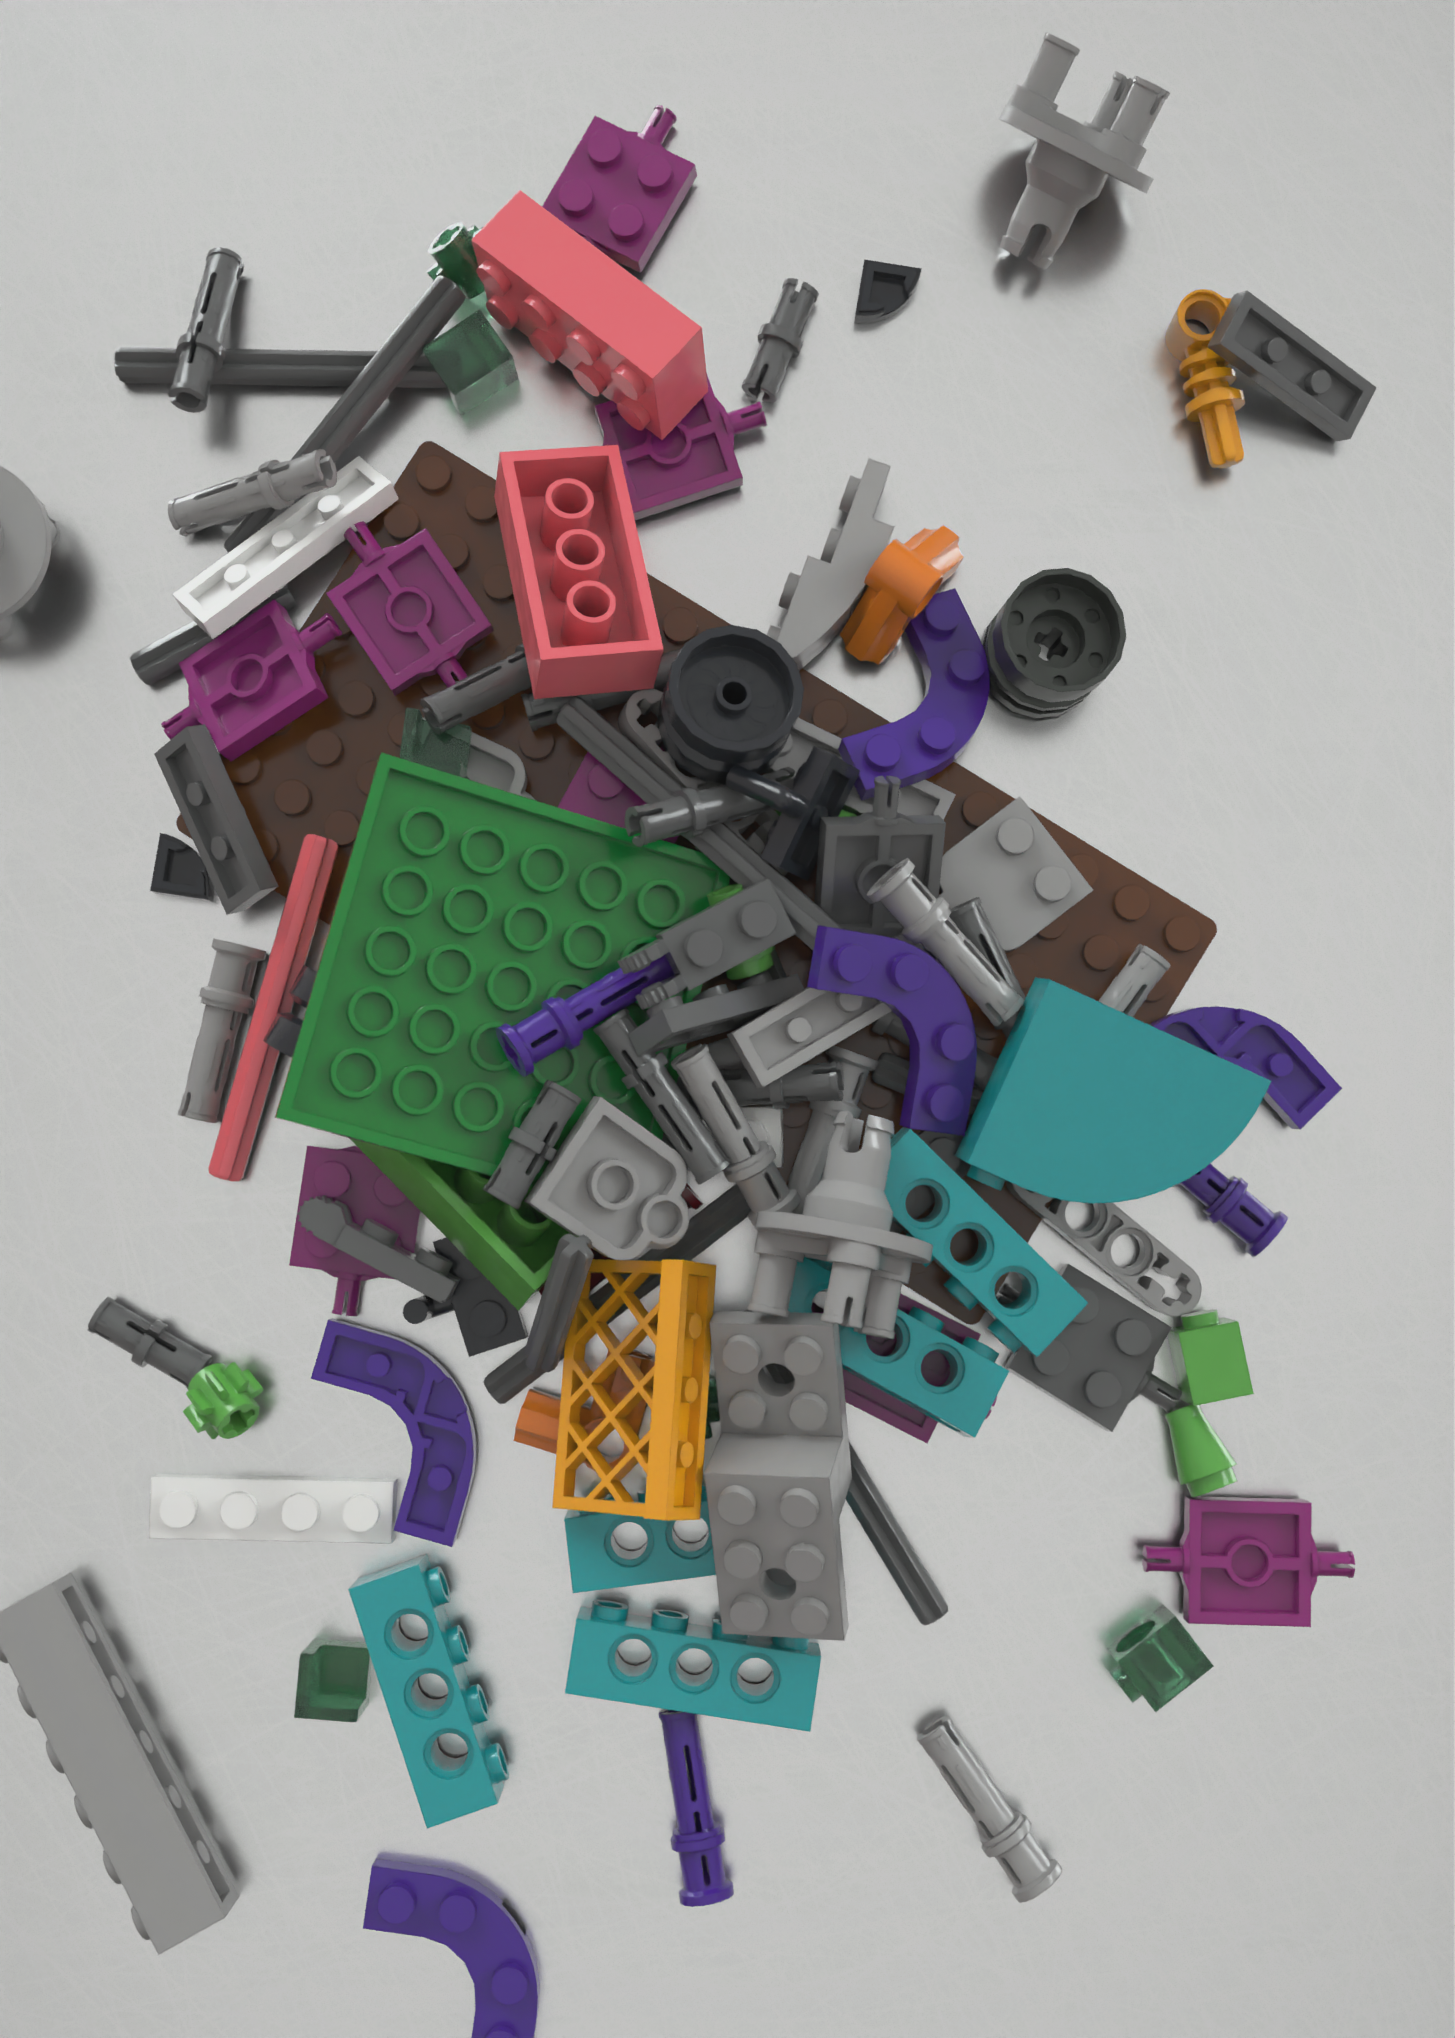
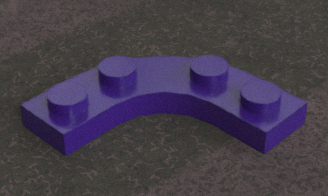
M955 588L935 594L916 618L911 619L905 628L908 639L922 666L926 682L924 700L914 712L898 721L842 738L838 751L842 760L860 770L854 786L861 801L874 797V778L877 776H883L885 780L886 776L901 779L900 789L941 772L965 750L983 718L988 702L990 684L987 658L980 638Z
M818 925L807 987L875 999L885 1003L902 1021L909 1039L910 1065L899 1125L909 1129L965 1136L976 1071L977 1042L971 1012L957 983L938 961L914 945L886 936Z
M1219 1006L1197 1007L1168 1014L1149 1024L1271 1080L1264 1099L1291 1129H1302L1342 1089L1292 1033L1280 1024L1255 1012Z
M333 1318L329 1319L311 1379L370 1395L391 1406L405 1423L412 1444L410 1474L393 1531L452 1547L457 1538L476 1464L474 1424L461 1390L446 1369L418 1346L390 1334Z
M376 1858L371 1868L363 1929L424 1937L446 1945L464 1961L475 1989V2016L471 2038H535L540 1997L537 1961L527 1933L523 1934L515 1919L502 1905L503 1900L482 1883L453 1870Z

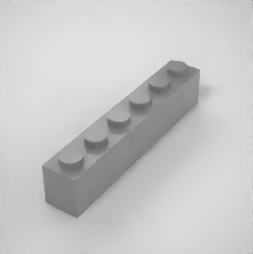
M72 1573L64 1575L1 1610L0 1660L3 1663H9L19 1683L17 1692L23 1709L30 1717L37 1718L48 1739L46 1741V1751L51 1764L59 1773L66 1774L76 1794L74 1805L80 1820L87 1828H93L104 1848L103 1862L108 1875L116 1884L123 1885L133 1905L131 1915L140 1936L145 1940H151L159 1955L224 1919L239 1896Z

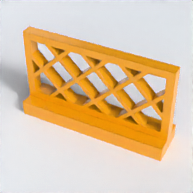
M662 1259V1261L592 1260L565 1341L552 1508L639 1516L645 1519L665 1521L700 1520L711 1357L709 1322L714 1310L716 1265ZM591 1273H603L615 1289V1292L598 1311L589 1300ZM620 1274L631 1275L626 1280H624ZM650 1275H661L659 1302L648 1313L634 1292ZM625 1303L639 1324L620 1343L606 1322ZM597 1333L611 1354L592 1372L584 1360L585 1345ZM648 1335L656 1346L655 1365L644 1376L630 1357V1354ZM620 1365L635 1387L616 1406L602 1384ZM592 1395L606 1415V1418L588 1435L580 1424L581 1406ZM644 1399L651 1409L650 1430L640 1440L625 1417ZM616 1429L630 1451L612 1469L597 1447ZM587 1458L602 1481L587 1497L574 1496L576 1469ZM638 1462L647 1474L645 1503L634 1502L620 1482ZM609 1493H611L615 1500H609L604 1498Z

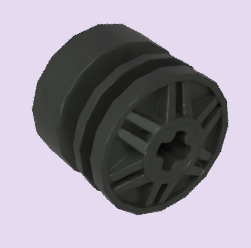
M1070 568L1042 570L1023 580L983 633L981 643L987 658L990 676L989 689L992 695L1011 711L1033 718L1059 716L1079 705L1092 690L1107 678L1121 660L1126 640V629L1123 611L1111 590L1092 575ZM1039 644L1049 648L1046 657L1048 661L1039 657L1041 652Z

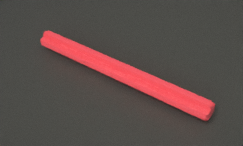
M307 834L302 842L208 1167L209 1174L222 1180L241 1181L245 1174L280 1053L279 1050L268 1045L263 1040L277 1014L292 1012L294 1000L289 991L303 965L306 963L339 850L338 843L332 839L315 834Z

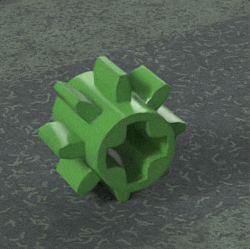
M232 1362L228 1367L222 1363L212 1364L200 1370L190 1381L186 1395L192 1404L183 1413L197 1433L205 1430L211 1439H216L218 1435L225 1439L234 1438L247 1431L257 1420L260 1406L254 1398L263 1391V1388L249 1369L241 1371L235 1362Z

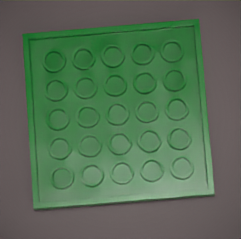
M381 752L275 1118L492 1176L512 1142L508 1139L510 1132L514 1126L520 1128L548 1079L582 1099L560 1133V1137L553 1147L555 1150L559 1149L593 1096L602 1097L662 1140L664 1132L635 1088H626L621 1080L625 1076L624 1072L600 1037L593 1031V1029L612 1016L584 1031L583 1040L580 1041L579 1046L570 1051L563 1047L534 1064V1072L526 1077L520 1075L508 1060L498 1041L496 1028L505 1023L512 1027L542 1010L541 1002L548 998L559 996L565 1000L602 979L605 975L621 968L617 961L657 940L656 934L710 907L707 895L714 890L728 886L730 877L702 852L663 840H657L656 842L637 847L633 844L632 839L634 836L641 835V833L629 837L625 828ZM702 984L690 991L682 990L669 998L681 996L684 1004L693 1002L692 999L701 992ZM638 1001L627 1007L630 1016L638 1027L649 1020L646 1011L650 1007L642 1010ZM687 1043L661 1050L669 1061L664 1066L676 1083L679 1075L673 1069L671 1062L685 1051ZM545 1161L539 1173H537L536 1177L531 1183L530 1187L533 1188V1186L535 1185V1183L537 1182V1180L549 1164L548 1161Z

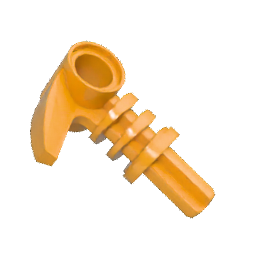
M1200 289L1189 293L1183 298L1166 330L1165 341L1169 352L1176 359L1182 361L1179 365L1180 375L1190 378L1183 385L1184 394L1194 397L1185 406L1187 420L1200 422L1209 464L1212 468L1223 469L1240 463L1244 458L1235 412L1245 405V399L1242 390L1229 387L1237 379L1235 370L1226 367L1229 362L1207 347L1231 299L1224 298L1212 290ZM1195 319L1201 321L1208 328L1209 334L1201 335L1191 331L1186 324V320Z

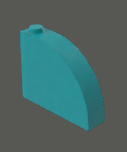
M1035 977L955 1156L971 1164L967 1176L1000 1191L1005 1180L1038 1194L1069 1202L1095 1204L1139 1199L1164 1191L1189 1179L1225 1152L1256 1113L1271 1080L1053 980Z

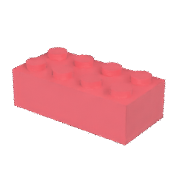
M521 190L471 239L478 263L476 271L478 277L483 282L488 300L486 308L491 316L504 328L511 330L513 327H516L529 337L533 348L545 360L551 363L558 360L569 368L576 381L589 394L596 397L602 394L609 400L614 401L617 404V410L620 415L633 428L640 431L646 428L663 440L708 392L702 327Z
M618 445L499 452L494 498L534 699L653 689L664 649Z

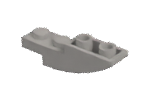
M868 458L861 479L850 475L839 506V510L848 513L843 530L831 528L821 559L807 556L801 575L792 572L788 575L778 605L788 610L782 628L770 625L767 636L781 643L797 663L798 670H801L822 652L846 625L868 588L864 583L865 577L876 559L889 545L895 526L873 518L891 468L890 465Z

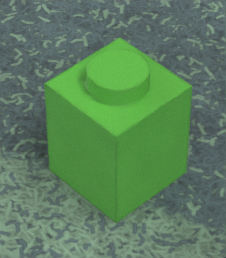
M1205 1310L1182 1315L1183 1326L1171 1328L1167 1335L1178 1389L1182 1391L1180 1399L1196 1406L1254 1394L1239 1322L1228 1318H1219L1217 1310Z

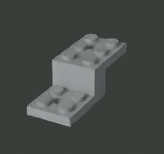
M715 1311L709 1322L722 1433L706 1467L704 1476L723 1634L845 1641L849 1622L839 1518L852 1480L839 1324L820 1321L821 1314L823 1313L789 1312V1316L786 1318L758 1312ZM772 1363L781 1364L792 1372L795 1380L788 1384L776 1383L768 1378L763 1367ZM772 1568L785 1570L795 1580V1583L779 1585L770 1580L765 1571Z

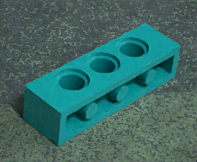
M901 1128L892 1137L891 1159L884 1191L893 1211L892 1220L906 1233V1236L933 1245L931 1262L934 1260L950 1276L943 1286L969 1311L978 1303L994 1319L987 1329L1006 1348L1015 1354L1022 1346L1026 1351L1038 1357L1084 1309L1088 1302L916 1133L909 1128ZM927 1185L935 1196L934 1208L925 1218L913 1219L906 1210V1197L914 1187ZM971 1228L978 1237L977 1252L971 1259L957 1262L951 1255L950 1242L958 1231ZM930 1263L921 1264L926 1268ZM1016 1272L1022 1282L1021 1293L1012 1303L1000 1304L995 1297V1284L1003 1274Z
M804 1257V1262H797L788 1307L789 1312L812 1313L811 1305L815 1295L819 1292H827L833 1263ZM912 1307L909 1314L897 1309L894 1326L897 1339L896 1346L892 1353L886 1357L878 1356L869 1349L866 1342V1334L854 1332V1328L839 1324L843 1370L964 1437H976L1009 1373V1370L995 1363L999 1353L970 1337H966L963 1344L958 1343L941 1333L945 1325L941 1320L916 1307ZM930 1351H936L944 1355L950 1365L949 1377L939 1387L927 1383L921 1373L922 1360Z
M702 1482L700 1517L706 1522L708 1533L704 1539L693 1544L685 1543L676 1536L673 1526L677 1520L665 1521L645 1519L639 1516L568 1510L564 1522L573 1593L716 1575L705 1482ZM646 1489L637 1492L638 1501L634 1502L645 1503ZM608 1494V1495L604 1498V1499L614 1500V1498H613V1496H612L611 1494ZM626 1522L636 1523L645 1530L648 1541L639 1550L626 1551L615 1542L613 1535L615 1528Z
M425 1554L358 1578L348 1590L427 1829L498 1804L504 1788L503 1781L509 1779L508 1766L500 1744L490 1745L483 1724L484 1721L489 1720L487 1701L479 1684L470 1685L463 1664L470 1660L469 1648L460 1625L451 1627L444 1606L445 1603L450 1602V1592L442 1569L439 1566L432 1568L428 1555ZM406 1614H414L421 1617L427 1624L428 1638L422 1641L407 1639L400 1631L399 1618ZM428 1673L440 1676L447 1685L448 1695L438 1700L426 1697L419 1689L418 1677ZM446 1733L456 1734L465 1741L468 1753L460 1758L448 1757L439 1749L437 1738Z
M595 1600L592 1602V1608L580 1607L576 1618L565 1694L811 1731L821 1663L819 1643L809 1642V1639L723 1634L721 1619L713 1620V1625L710 1627L688 1623V1615L671 1610H654L652 1617L628 1614L629 1607L627 1605L613 1601ZM638 1639L649 1647L651 1657L642 1665L632 1666L625 1663L619 1657L618 1646L626 1640ZM693 1648L703 1650L711 1658V1666L706 1672L699 1675H691L684 1672L677 1662L678 1657L684 1651ZM751 1658H760L771 1666L772 1673L763 1683L749 1684L742 1680L738 1674L741 1664Z

